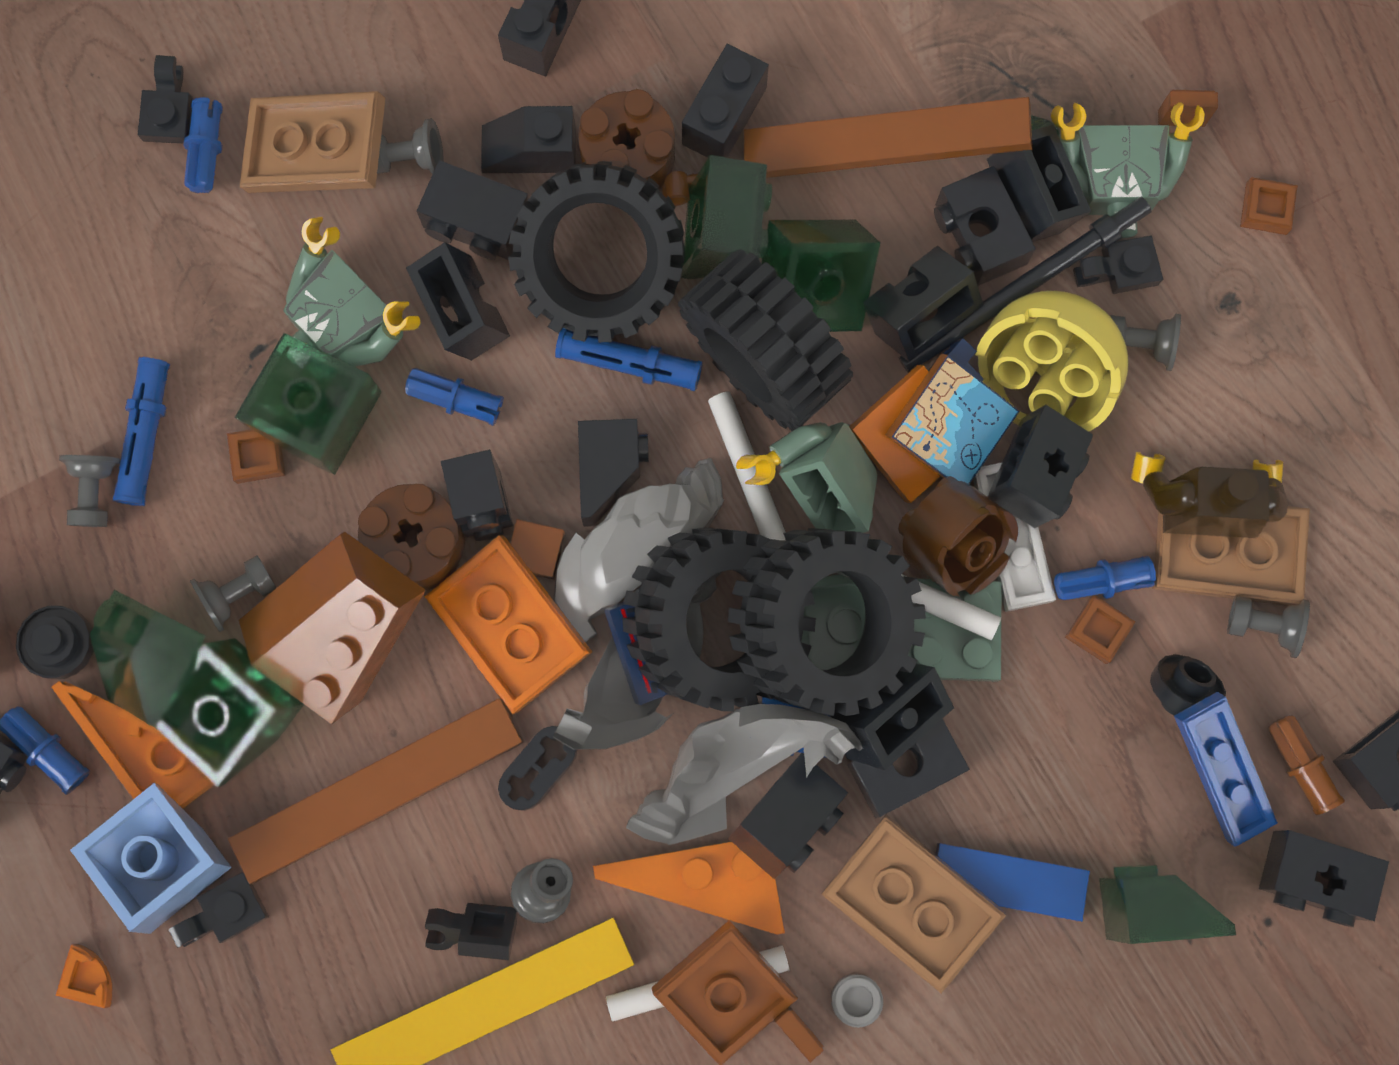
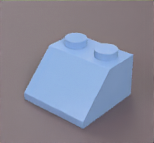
M153 783L70 849L129 932L151 934L232 868L203 828L156 783Z

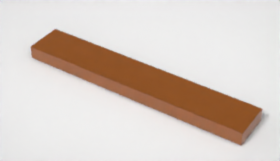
M1029 97L744 129V174L748 180L1032 150Z
M498 698L228 838V841L248 883L254 884L523 744V741L502 700Z

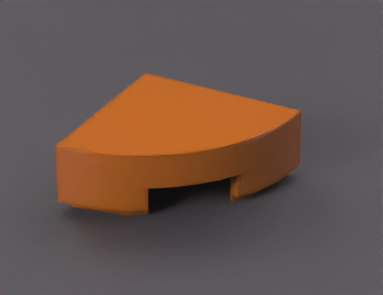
M72 944L55 996L101 1008L110 1007L112 1001V981L106 965L90 949L79 944Z

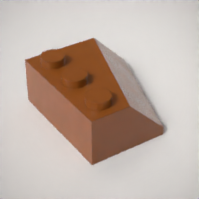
M343 532L238 621L251 665L323 719L333 724L361 703L426 590L351 535Z

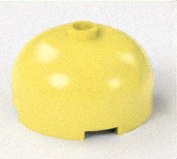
M1062 291L1035 292L1011 302L994 318L980 340L975 354L978 356L979 373L984 379L982 382L1011 405L1013 404L1009 401L1004 387L1015 390L1024 388L1036 371L1041 377L1028 399L1031 412L1046 404L1088 432L1098 427L1110 415L1122 392L1128 372L1126 344L1112 318L1092 301L1079 295ZM1074 396H1077V400L1074 403V405L1070 409H1068ZM1020 411L1013 423L1019 425L1021 419L1027 416V414Z

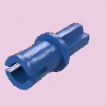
M206 97L192 100L190 132L183 142L184 148L188 150L184 184L193 193H209L213 189L216 155L221 153L223 146L218 140L223 106L220 102L214 100L212 102V109H209L210 98Z
M418 368L412 369L405 384V393L409 396L444 407L447 414L452 415L456 411L485 421L492 426L496 424L500 414L498 408L502 407L504 400L503 396H497L465 385L462 378L458 377L456 381Z
M1149 556L1108 563L1105 559L1099 560L1096 567L1055 575V592L1057 597L1062 600L1101 594L1105 599L1112 598L1114 593L1125 590L1153 587L1155 585L1154 581H1156V571Z
M22 707L10 709L0 719V730L28 756L26 763L29 766L37 765L62 789L65 795L75 790L88 777L90 770L84 767L59 743L61 737L58 734L50 735Z

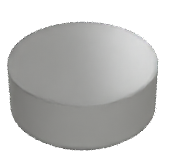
M849 974L835 984L831 993V1006L835 1015L846 1025L858 1028L872 1024L881 1014L883 995L876 982L862 974Z

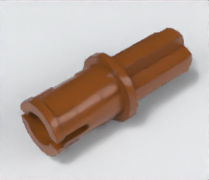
M1289 715L1273 722L1268 727V730L1290 768L1286 773L1289 777L1295 776L1313 807L1315 815L1326 813L1344 803L1343 796L1339 794L1322 764V761L1325 760L1324 755L1316 754L1296 717Z

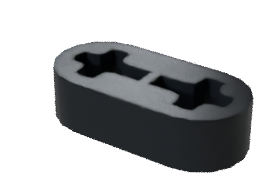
M558 726L546 727L539 731L502 774L499 780L498 791L505 805L514 810L526 811L533 809L571 767L577 757V750H573L565 744L563 745V749L567 753L565 759L560 761L554 757L543 769L537 764L547 751L542 746L543 741L546 738H550L553 741L557 740L553 738V735ZM534 768L539 774L530 784L531 790L535 792L533 797L528 800L521 796L514 801L510 797L514 788L509 782L514 776L520 779L526 778Z

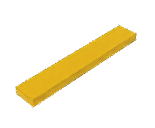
M613 917L330 1050L337 1065H422L634 966L635 963Z

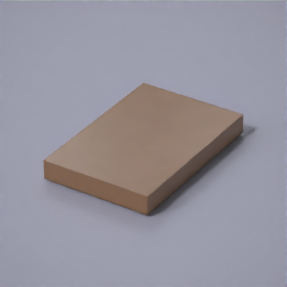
M379 91L251 98L239 187L247 193L375 188L386 98Z
M1288 506L1285 517L1276 522H1268L1256 538L1163 533V514L1159 512L1154 563L1156 581H1154L1155 585L1152 589L1234 599L1236 595L1251 598V601L1287 606L1300 604L1305 594L1310 509Z
M887 814L884 815L822 892L826 899L941 994L1006 916V912Z

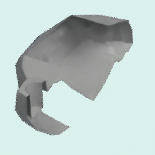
M711 458L698 461L695 468H684L677 476L675 484L647 486L620 496L606 519L596 526L585 540L575 533L560 556L556 571L553 600L585 642L597 635L591 619L604 614V609L617 605L625 597L626 590L633 591L642 584V582L632 578V575L638 565L652 567L655 564L647 554L656 545L671 547L668 537L679 532L693 534L692 529L709 528L724 502L721 477Z
M722 572L707 579L697 589L688 607L686 618L687 635L691 647L699 658L703 644V622L700 603L708 600L717 589L715 579ZM612 636L588 685L585 687L583 693V713L567 708L553 738L573 750L608 749L637 741L653 733L673 714L665 717L655 712L663 697L642 705L634 703Z
M757 704L741 707L722 718L700 723L691 732L679 748L678 757L672 766L671 777L666 789L654 790L644 798L643 804H640L637 814L628 820L626 828L644 839L668 845L727 829L726 796L796 751L804 748L806 777H808L812 768L824 756L838 765L842 762L845 753L850 749L856 748L860 751L863 747L860 740L846 723L818 712L774 704Z

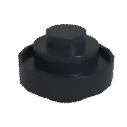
M46 606L35 610L23 621L17 633L16 651L20 662L29 672L46 679H65L76 675L88 664L94 652L95 636L91 624L82 614L64 606Z
M1167 655L1158 662L1151 673L1150 683L1153 692L1161 701L1164 709L1172 715L1182 712L1216 692L1226 696L1224 685L1214 671L1204 662L1189 656Z

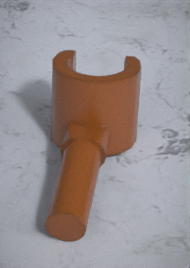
M718 166L689 175L683 171H673L667 175L662 186L663 195L665 198L669 196L675 206L686 204L690 201L689 188L725 177V169L723 166Z

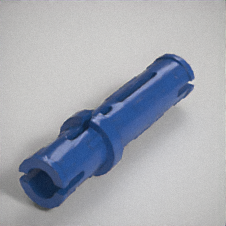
M562 328L559 333L555 350L556 358H564L642 377L643 383L650 385L658 381L687 388L694 392L698 387L703 361H695L662 353V347L653 345L650 349H645L613 340L612 342L599 343L598 337L589 335L586 341L583 342L572 339L573 331Z
M139 357L132 399H127L125 410L129 412L115 493L112 501L132 506H145L147 484L153 460L159 419L165 417L166 406L162 405L168 370L170 369V363L166 361Z

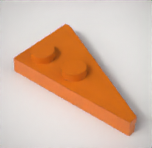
M58 681L51 687L133 799L153 783H156L183 809L238 767L233 760L67 681Z
M733 842L593 866L595 879L776 935L785 934L776 880Z

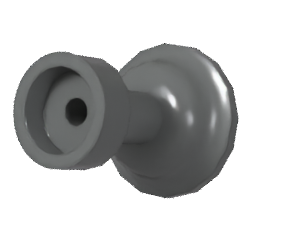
M432 118L425 119L423 126L414 131L410 141L388 143L386 137L382 134L377 174L390 172L391 162L413 159L416 160L422 169L430 170L433 174L438 161L444 162L442 141L436 122Z
M1175 313L1173 318L1162 320L1156 330L1127 327L1125 317L1110 315L1119 328L1126 346L1153 349V356L1156 361L1163 363L1167 371H1172L1179 342L1181 314Z
M59 455V461L66 465L67 473L72 477L79 478L78 507L67 510L66 525L107 527L108 512L98 508L99 479L109 477L113 467L120 464V459L91 455Z
M258 555L244 562L245 573L221 587H218L216 583L210 580L198 582L195 579L190 580L219 632L224 630L223 624L231 615L229 604L254 590L262 596H266L276 589Z
M1235 595L1229 614L1227 634L1243 637L1248 628L1278 634L1280 646L1290 652L1291 658H1297L1301 652L1307 631L1310 602L1303 599L1300 604L1288 606L1282 615L1255 610L1252 608L1251 598Z
M554 858L527 865L517 873L511 885L510 897L515 910L521 917L532 923L544 924L556 920L565 912L570 902L573 884L572 872L566 863Z

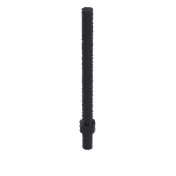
M1141 196L1111 217L1108 214L1103 215L1089 225L1090 230L984 300L983 306L913 360L908 362L904 357H898L901 364L909 373L917 365L924 364L998 315L1011 302L1028 295L1100 246L1106 249L1122 238L1121 232L1152 212L1150 205Z

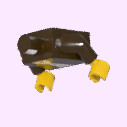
M1136 452L1131 479L1143 483V487L1155 508L1163 514V533L1256 538L1268 522L1279 521L1287 513L1288 502L1282 484L1283 461L1275 460V464L1259 463V460H1254L1253 469L1196 467L1169 481L1166 475L1162 473L1165 456L1154 454V457H1148L1141 454V452Z

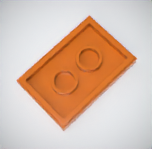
M498 535L424 596L512 714L522 710L593 652L504 535Z

